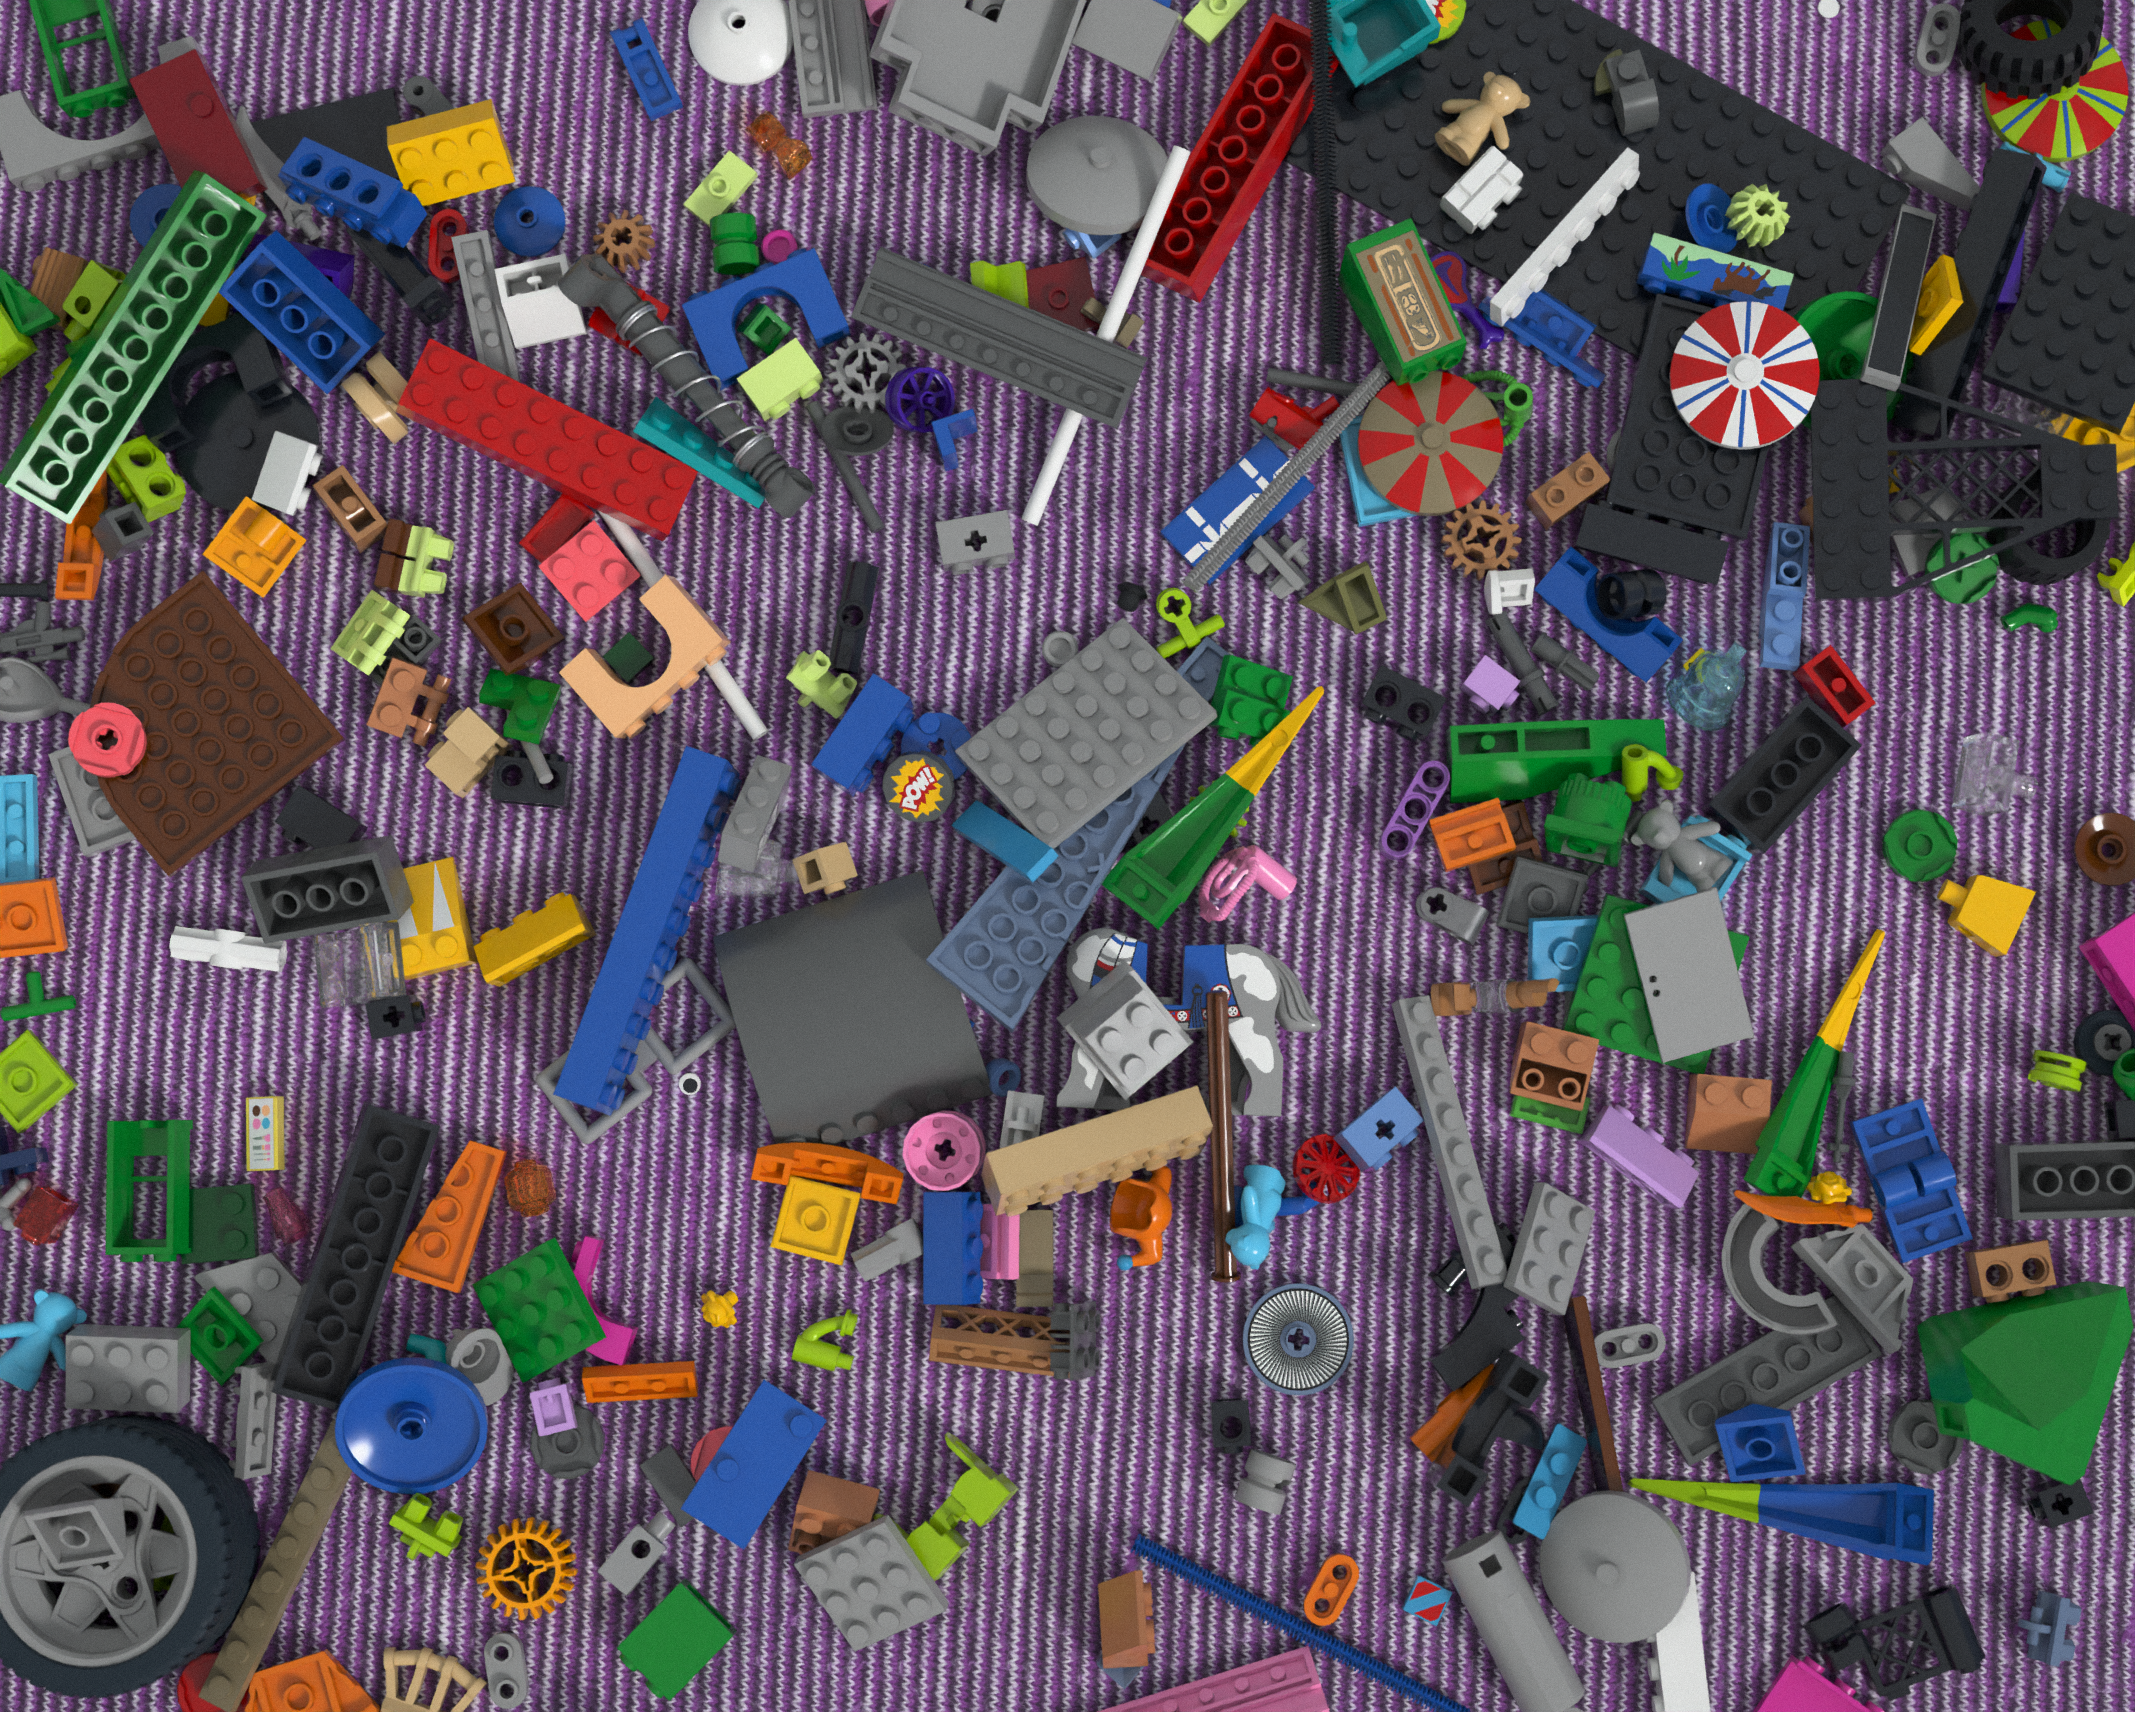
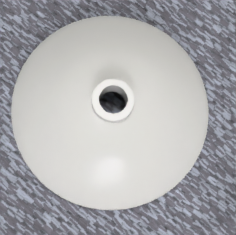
M699 0L690 17L688 38L696 61L708 75L726 84L748 86L769 79L785 65L794 47L790 9L784 0ZM737 20L745 21V25L740 29L733 27L734 22Z

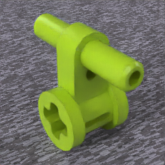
M1166 588L1157 596L1156 609L1165 620L1175 623L1180 635L1156 648V651L1164 659L1186 647L1189 650L1201 643V639L1225 626L1219 614L1193 626L1188 617L1191 611V601L1178 588ZM1170 596H1173L1176 600L1182 599V603L1178 605L1180 611L1176 614L1171 610L1165 611L1164 609L1169 605L1167 599Z

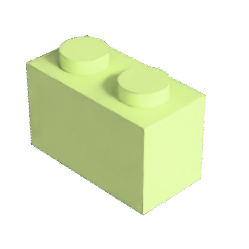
M794 338L736 378L740 388L764 421L771 417L773 420L782 417L790 410L792 402L800 397L802 399L809 398L820 389L819 384L823 382L821 372L797 338Z

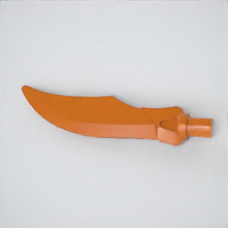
M1740 1190L1734 1192L1737 1198L1753 1209L1775 1219L1791 1223L1840 1224L1841 1226L1854 1228L1858 1222H1870L1873 1216L1870 1208H1858L1856 1205H1846L1843 1202L1824 1204L1823 1202L1815 1203L1798 1196H1763Z

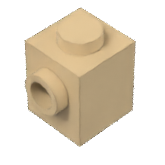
M846 841L820 848L792 859L804 894L824 889L825 895L845 889L844 881L858 876Z

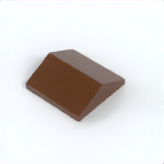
M521 582L462 618L463 622L506 676L532 666L564 640V636Z

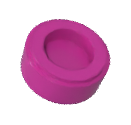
M777 229L769 232L764 237L761 250L766 262H772L776 265L787 260V256L798 250V246L791 233L786 230Z

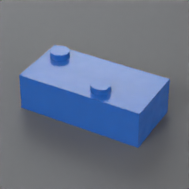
M277 230L258 244L219 290V293L326 394L331 392L386 335Z
M763 1380L680 1509L744 1550L827 1420L771 1383Z

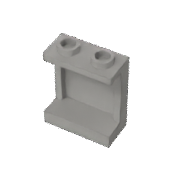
M1086 0L1089 3L1084 16L1080 17L1071 43L1152 84L1183 19L1181 14L1153 0Z

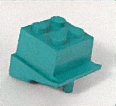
M1425 0L1327 1L1331 3L1327 5V7H1331V9L1327 10V12H1331V14L1327 15L1331 17V19H1327V21H1331L1327 26H1332V28L1327 29L1332 31L1328 33V35H1332V37L1328 38L1332 42L1328 44L1332 45L1330 49H1332V52L1355 88L1361 83L1364 85L1368 84L1426 50L1428 43L1439 36L1441 25Z

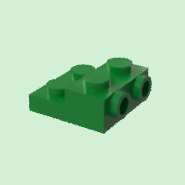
M1224 655L1211 706L1216 710L1217 718L1207 726L1218 729V736L1231 740H1238L1240 736L1249 740V746H1256L1290 714V710L1284 708L1293 676L1233 655Z

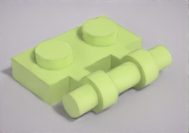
M371 590L330 649L369 676L377 664L381 666L386 659L384 654L396 637L400 639L405 631L403 626L410 618V615Z

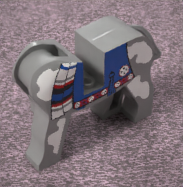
M1110 928L1094 929L1079 937L1072 945L1067 957V974L1077 998L1079 999L1123 961H1126L1146 983L1148 944ZM1250 945L1184 946L1181 1005H1175V998H1157L1186 1033L1207 1030L1206 993L1212 990L1226 991L1228 994L1232 1115L1280 1117L1282 1112L1283 1056L1276 1038L1275 1016L1280 1026L1289 1032L1316 1033L1321 1029V1022L1310 1007L1298 978L1281 960ZM1075 1043L1072 1051L1071 1072L1064 1088L1057 1095V1107L1097 1110H1122L1131 1107L1130 1097L1124 1100L1086 1053ZM1248 1081H1250L1249 1095L1244 1102ZM1208 1097L1204 1104L1206 1106L1208 1114H1210Z

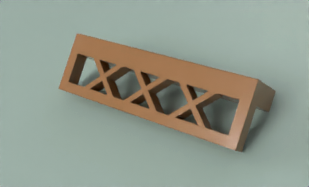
M936 1305L930 1340L929 1361L1054 1376V1372L1050 1371V1352H1070V1349H1050V1344L1070 1343L1057 1342L1053 1337H1050V1333L1058 1331L1070 1332V1330H1051V1317L957 1305ZM942 1317L958 1318L963 1325L957 1329L941 1327ZM984 1322L995 1323L1000 1329L993 1334L983 1333L977 1326ZM1020 1327H1030L1037 1334L1031 1338H1023L1015 1330Z

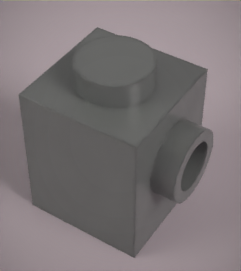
M136 502L120 508L119 506H113L103 511L99 515L100 520L92 529V533L110 562L140 550L154 533Z

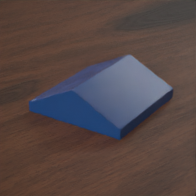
M1750 1404L1715 1420L1717 1434L1731 1482L1806 1474L1791 1411Z

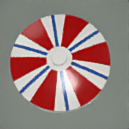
M1746 301L1725 304L1699 317L1679 340L1670 368V389L1673 402L1684 422L1696 434L1713 444L1739 450L1764 447L1787 436L1808 414L1819 386V360L1815 346L1806 330L1786 312L1759 302Z

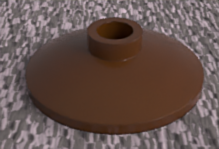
M2103 813L2092 817L2082 825L2075 838L2074 854L2079 868L2089 879L2106 886H2118L2135 879V821L2119 813ZM2104 844H2108L2112 848V855L2110 857H2106L2102 853V846Z

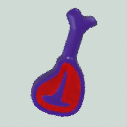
M1452 251L1441 252L1430 259L1452 310L1462 312L1478 332V349H1486L1491 342H1501L1504 339V329L1488 323L1473 304L1471 294L1465 285L1467 268L1463 258Z

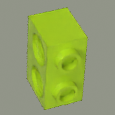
M146 434L121 444L105 470L128 504L136 502L148 523L180 509L186 494L185 484L177 473L172 472L166 463L165 454L148 440ZM131 461H140L145 466H137L133 464ZM151 490H159L165 496L155 495Z

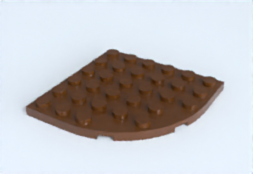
M204 571L200 572L142 617L120 639L112 650L113 653L107 661L103 672L101 671L98 676L90 708L105 702L122 705L131 710L144 725L147 746L139 764L129 774L111 778L97 776V780L107 801L118 817L170 878L345 740ZM108 730L106 736H99L98 742L103 744V750H109L110 746L113 745L116 746L118 740L114 738V731Z

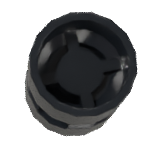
M1653 569L1613 572L1604 575L1600 579L1596 589V600L1602 615L1607 619L1622 620L1632 617H1646L1656 615L1663 609L1667 590L1663 578Z
M1845 1602L1838 1603L1824 1610L1803 1624L1813 1644L1822 1646L1820 1656L1831 1673L1854 1664L1873 1650L1863 1631L1854 1629L1853 1626L1856 1619ZM1844 1634L1847 1641L1836 1646L1832 1640Z

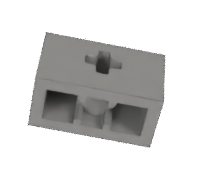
M1007 510L935 522L944 571L951 570L953 575H961L974 571L973 566L987 564L990 569L1001 568L1009 565V560L1015 559ZM979 537V541L983 543L981 544V550L978 552L974 551L972 546H969L972 544V538Z

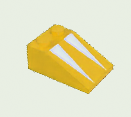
M454 857L404 868L403 871L414 903L399 920L387 922L389 942L397 978L410 980L478 963L473 948L474 944Z

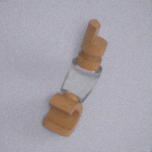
M1503 978L1473 983L1472 988H1470V982L1435 983L1431 986V1004L1435 1017L1469 1015L1472 1013V1007L1475 1012L1515 1013L1520 1008L1526 1006H1543L1547 999V992H1555L1559 981L1556 978L1523 982L1517 981L1514 978Z

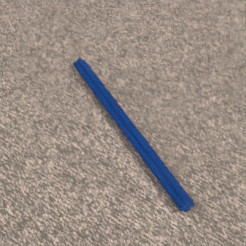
M1141 1534L1137 1535L1130 1552L1132 1553L1135 1550V1555L1139 1552V1557L1143 1554V1559L1147 1557V1561L1151 1559V1563L1156 1561L1155 1566L1160 1563L1159 1568L1164 1566L1163 1570L1168 1568L1167 1572L1172 1570V1575L1176 1572V1577L1180 1574V1579L1184 1576V1581L1189 1579L1188 1583L1193 1581V1586L1197 1583V1588L1201 1585V1590L1205 1587V1592L1209 1589V1594L1214 1592L1213 1596L1218 1594V1599L1222 1596L1221 1601L1226 1598L1225 1603L1230 1601L1229 1605L1234 1603V1607L1238 1605V1610L1243 1607L1242 1612L1246 1609V1614L1251 1612L1250 1616L1255 1614V1619L1259 1616V1621L1263 1618V1623L1267 1620V1625H1269L1271 1622V1627L1276 1625L1275 1629L1280 1627V1632L1283 1629L1284 1634L1288 1631L1287 1636L1292 1634V1638L1296 1636V1640L1301 1638L1300 1642L1305 1640L1304 1645L1309 1643V1647L1313 1645L1312 1649L1317 1647V1652L1321 1649V1654L1325 1651V1656L1329 1653V1658L1334 1656L1333 1660L1338 1658V1663L1342 1660V1665L1346 1662V1667L1350 1664V1669L1355 1667L1354 1671L1359 1669L1358 1673L1363 1671V1676L1367 1673L1366 1678L1371 1675L1370 1680L1376 1678L1375 1682L1380 1680L1379 1684L1384 1682L1383 1687L1388 1684L1387 1689L1392 1687L1391 1691L1396 1689L1395 1693L1401 1691L1400 1696L1404 1693V1698H1406L1408 1695V1700L1413 1698L1412 1702L1417 1700V1705L1421 1702V1707L1425 1704V1709L1429 1706V1711L1434 1709L1433 1712H1470V1708H1466L1457 1703V1701L1454 1702L1453 1699L1450 1700L1449 1697L1440 1694V1692L1438 1693L1436 1690H1432V1688L1429 1689L1423 1683L1421 1684L1407 1675L1404 1676L1402 1672L1400 1673L1381 1661L1375 1660L1374 1657L1371 1658L1369 1655L1357 1650V1648H1353V1646H1349V1644L1340 1641V1639L1332 1637V1635L1325 1633L1323 1630L1321 1631L1319 1628L1317 1629L1315 1626L1307 1624L1302 1619L1300 1620L1298 1617L1282 1611V1609L1261 1599V1597L1257 1598V1595L1255 1596L1240 1586L1238 1587L1236 1584L1234 1585L1232 1582L1220 1578V1576L1212 1573V1571H1208V1569H1203V1567H1199L1197 1564L1195 1565V1562L1193 1563L1191 1560L1179 1556L1178 1553L1170 1552V1549L1166 1550V1547L1154 1543L1153 1540L1146 1538V1536L1141 1537Z

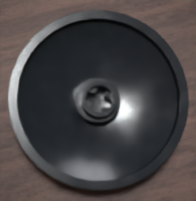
M239 372L222 375L199 389L185 407L196 439L176 448L179 467L192 489L213 506L234 513L246 496L252 500L275 430L319 445L317 453L322 454L320 423L313 407L304 395L291 385L293 393L261 408L245 392ZM309 474L305 487L309 485L314 477L313 475ZM254 501L256 504H258L268 512L276 510L274 508Z

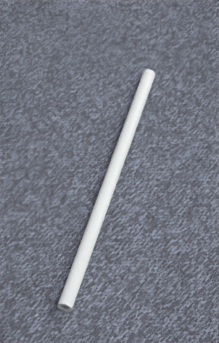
M1176 145L1172 148L1096 334L1101 339L1111 343L1114 341L1191 153L1184 148ZM1066 408L1022 515V520L1038 526L1083 417L1082 414Z
M598 511L651 588L663 577V574L629 525ZM719 660L712 666L707 663L704 666L705 670L753 741L764 736L769 730L722 661Z

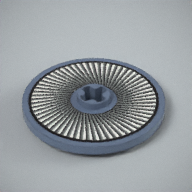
M1293 1283L1276 1287L1258 1299L1246 1318L1242 1341L1244 1354L1250 1368L1265 1385L1284 1394L1301 1396L1322 1391L1339 1379L1350 1362L1354 1346V1334L1346 1310L1335 1297L1319 1287L1303 1283ZM1296 1329H1302V1334L1308 1337V1343L1301 1344L1300 1350H1295L1294 1344L1288 1341V1336L1295 1335Z

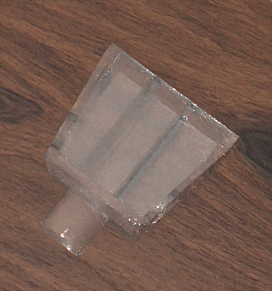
M768 839L753 872L720 862L715 895L719 898L778 897L780 881L800 884L793 861L784 860L785 846L780 842Z

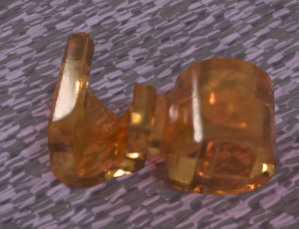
M767 110L745 128L748 137L764 154L770 150L775 153L784 175L789 181L813 160L811 152L805 143L801 140L787 137L784 126Z

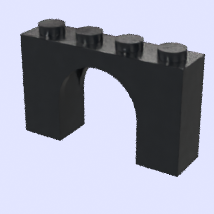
M239 311L234 313L232 317L215 325L204 327L200 332L189 337L140 414L148 440L163 454L196 439L185 408L184 396L191 378L206 365L219 361L235 363L245 392L261 408L293 393L277 347Z
M1504 1349L1427 1472L1426 1477L1437 1488L1469 1508L1489 1476L1483 1467L1499 1433L1521 1406L1524 1405L1529 1409L1532 1407L1550 1376L1518 1355Z

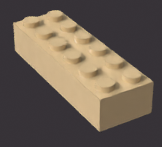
M1194 1086L988 1152L985 1156L981 1176L995 1215L998 1216L1006 1213L1008 1217L1025 1212L1028 1209V1205L1041 1202L1042 1205L1055 1203L1063 1198L1062 1194L1076 1190L1077 1194L1089 1192L1098 1186L1097 1183L1111 1179L1112 1182H1120L1131 1177L1133 1171L1146 1168L1147 1171H1153L1165 1166L1167 1160L1179 1156L1181 1160L1193 1158L1202 1152L1201 1149H1204L1213 1124L1199 1088Z

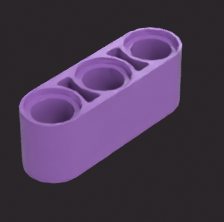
M1435 760L1424 763L1412 778L1379 838V850L1386 858L1399 860L1413 849L1449 784L1450 772L1442 762ZM1426 770L1436 771L1441 777L1440 786L1437 788L1426 786L1422 778L1423 772ZM1411 801L1419 803L1423 808L1422 818L1419 820L1410 819L1405 813L1406 803ZM1391 833L1401 834L1406 841L1405 849L1399 852L1391 850L1387 844L1388 835Z

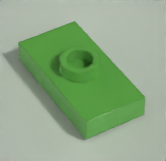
M1514 1095L1509 1116L1582 1134L1591 1098H1585L1583 1110L1580 1112Z

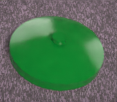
M1852 291L1831 293L1812 300L1795 314L1793 318L1806 330L1815 346L1820 367L1819 381L1861 379L1878 303L1877 298ZM1909 346L1900 382L1906 385L1909 370L1913 366V355L1909 351ZM1893 391L1886 392L1887 423L1894 417L1895 408L1898 402L1903 400L1904 395ZM1811 409L1801 422L1810 430Z

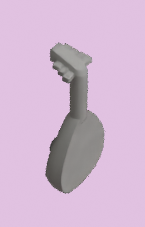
M16 657L0 659V721L9 723L35 721L55 715L59 711L78 716L90 708V704L64 697L55 682L32 662Z

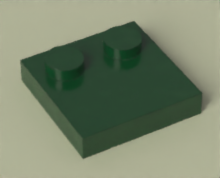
M254 1184L189 1189V1248H191V1253L181 1254L182 1264L256 1258L259 1256Z

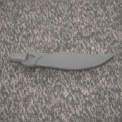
M241 106L236 122L268 187L264 192L281 210L288 226L301 229L311 241L317 239L322 231L312 220L311 205L307 202L303 205L298 204L285 193L287 188L278 177L284 163L262 141L248 117L246 108Z

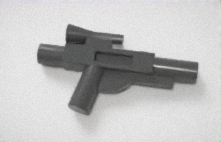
M36 602L35 619L23 621L16 627L15 631L0 634V654L6 653L13 656L17 655L18 652L35 650V655L28 657L29 662L71 660V651L68 646L56 651L54 646L85 640V632L82 626L49 630L51 603Z

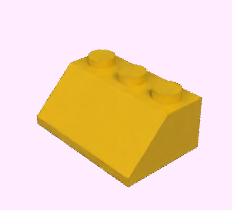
M564 892L558 893L544 902L546 907L536 913H533L532 910H527L512 919L514 924L502 931L499 927H496L482 934L479 937L482 942L474 945L473 948L486 983L501 987L597 935L578 898L573 894L566 896Z

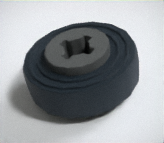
M2114 1010L2094 1012L2085 1017L2076 1028L2073 1040L2075 1054L2078 1059L2087 1063L2086 1068L2091 1072L2111 1076L2113 1075L2114 1063L2118 1057L2127 1050L2135 1048V1031L2122 1012ZM2113 1039H2115V1040H2114V1047H2115V1049L2112 1047V1044H2113V1043H2112V1040H2113Z

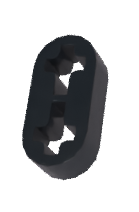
M1531 1475L1523 1476L1514 1483L1495 1520V1530H1501L1505 1540L1510 1544H1519L1530 1534L1521 1529L1519 1533L1512 1532L1510 1536H1507V1528L1503 1523L1506 1519L1513 1520L1524 1495L1520 1492L1521 1488L1528 1486Z

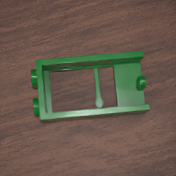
M29 0L59 107L69 117H87L92 115L94 110L107 106L113 108L126 105L130 99L137 98L129 81L132 76L110 0ZM100 14L104 29L99 28L95 33L58 43L54 27ZM107 38L119 81L73 94L60 50L91 40H105Z
M193 1120L107 1121L105 1255H120V1262H143V1255H154V1262L177 1261V1254L191 1253V1248H189L190 1129H193ZM134 1156H167V1176H134ZM167 1181L166 1239H133L134 1182Z

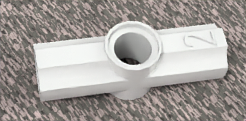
M175 926L169 945L171 957L196 962H210L209 965L240 970H243V967L282 972L288 953L286 941L264 944L262 937L248 936V933L224 929L208 931Z

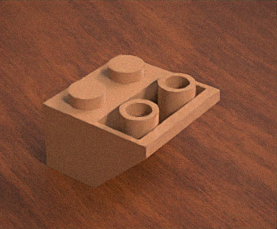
M1528 1021L1521 1023L1513 1055L1509 1094L1582 1112L1599 1039Z
M808 1470L797 1503L788 1550L802 1555L871 1523L875 1514L880 1489Z
M1135 1570L1098 1584L1103 1669L1148 1666V1654L1155 1653L1153 1619L1146 1620V1617L1153 1616L1151 1582L1143 1583V1570Z

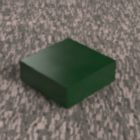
M630 632L603 656L628 684L655 660Z

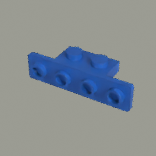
M1541 289L1537 293L1533 291L1526 300L1520 314L1515 318L1510 317L1504 324L1505 327L1514 332L1512 336L1518 342L1527 347H1530L1532 344L1543 351L1542 356L1545 360L1554 366L1560 367L1562 364L1573 372L1572 377L1586 387H1590L1592 384L1598 388L1606 377L1604 373L1577 356L1597 325L1545 290ZM1486 296L1478 308L1484 312L1482 316L1488 322L1500 327V325L1490 319V300L1492 298Z

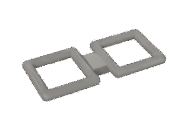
M683 958L673 966L671 971L665 972L661 982L664 985V992L686 975L721 1021L676 1057L650 1026L645 1040L639 1041L635 1054H638L636 1067L631 1075H626V1079L635 1090L623 1098L621 1106L618 1110L614 1109L611 1116L603 1114L588 1126L569 1101L553 1095L556 1088L554 1080L561 1075L570 1049L536 1076L537 1085L584 1144L592 1143L651 1096L652 1087L641 1073L654 1062L659 1060L670 1074L676 1075L736 1028L731 1008L691 958Z

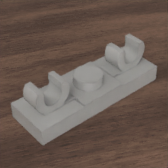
M264 1362L235 1368V1373L241 1374V1386L234 1387L233 1389L235 1394L240 1395L237 1411L236 1440L230 1441V1446L236 1448V1459L230 1460L228 1464L235 1469L234 1477L249 1479L271 1474L276 1394L271 1392L269 1382L276 1363Z

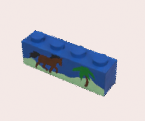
M1653 233L1647 243L1636 283L1644 285L1646 291L1654 294L1668 292L1678 295V298L1696 304L1701 302L1714 306L1713 308L1734 302L1750 301L1768 304L1783 311L1794 274Z

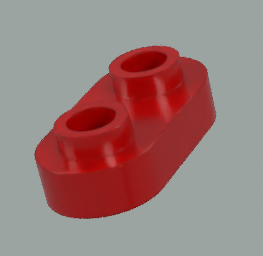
M453 209L439 211L434 215L430 224L428 266L432 274L444 283H453L460 279L451 237L469 234L466 220L458 211ZM449 226H456L457 230L453 235L448 236L445 234ZM454 261L455 264L451 270H443L445 262Z

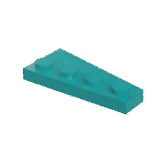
M658 397L654 398L633 432L759 509L765 499V488L759 486V481H755L753 475H750L748 472L740 471L735 467V464H733V454L722 446L718 447L716 441Z

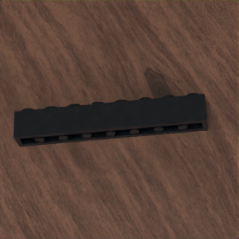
M1995 148L1992 158L1988 159L1983 169L1984 180L1979 193H1976L1972 198L1970 204L1971 215L1966 228H1963L1958 236V250L1954 259L1963 303L1921 356L1919 355L1916 365L1912 366L1909 370L1907 385L1961 403L2047 169L2037 156ZM1904 395L1903 400H1900L1895 408L1894 426L1908 435L1932 441L1939 440V407ZM1947 410V435H1949L1956 416L1955 412Z

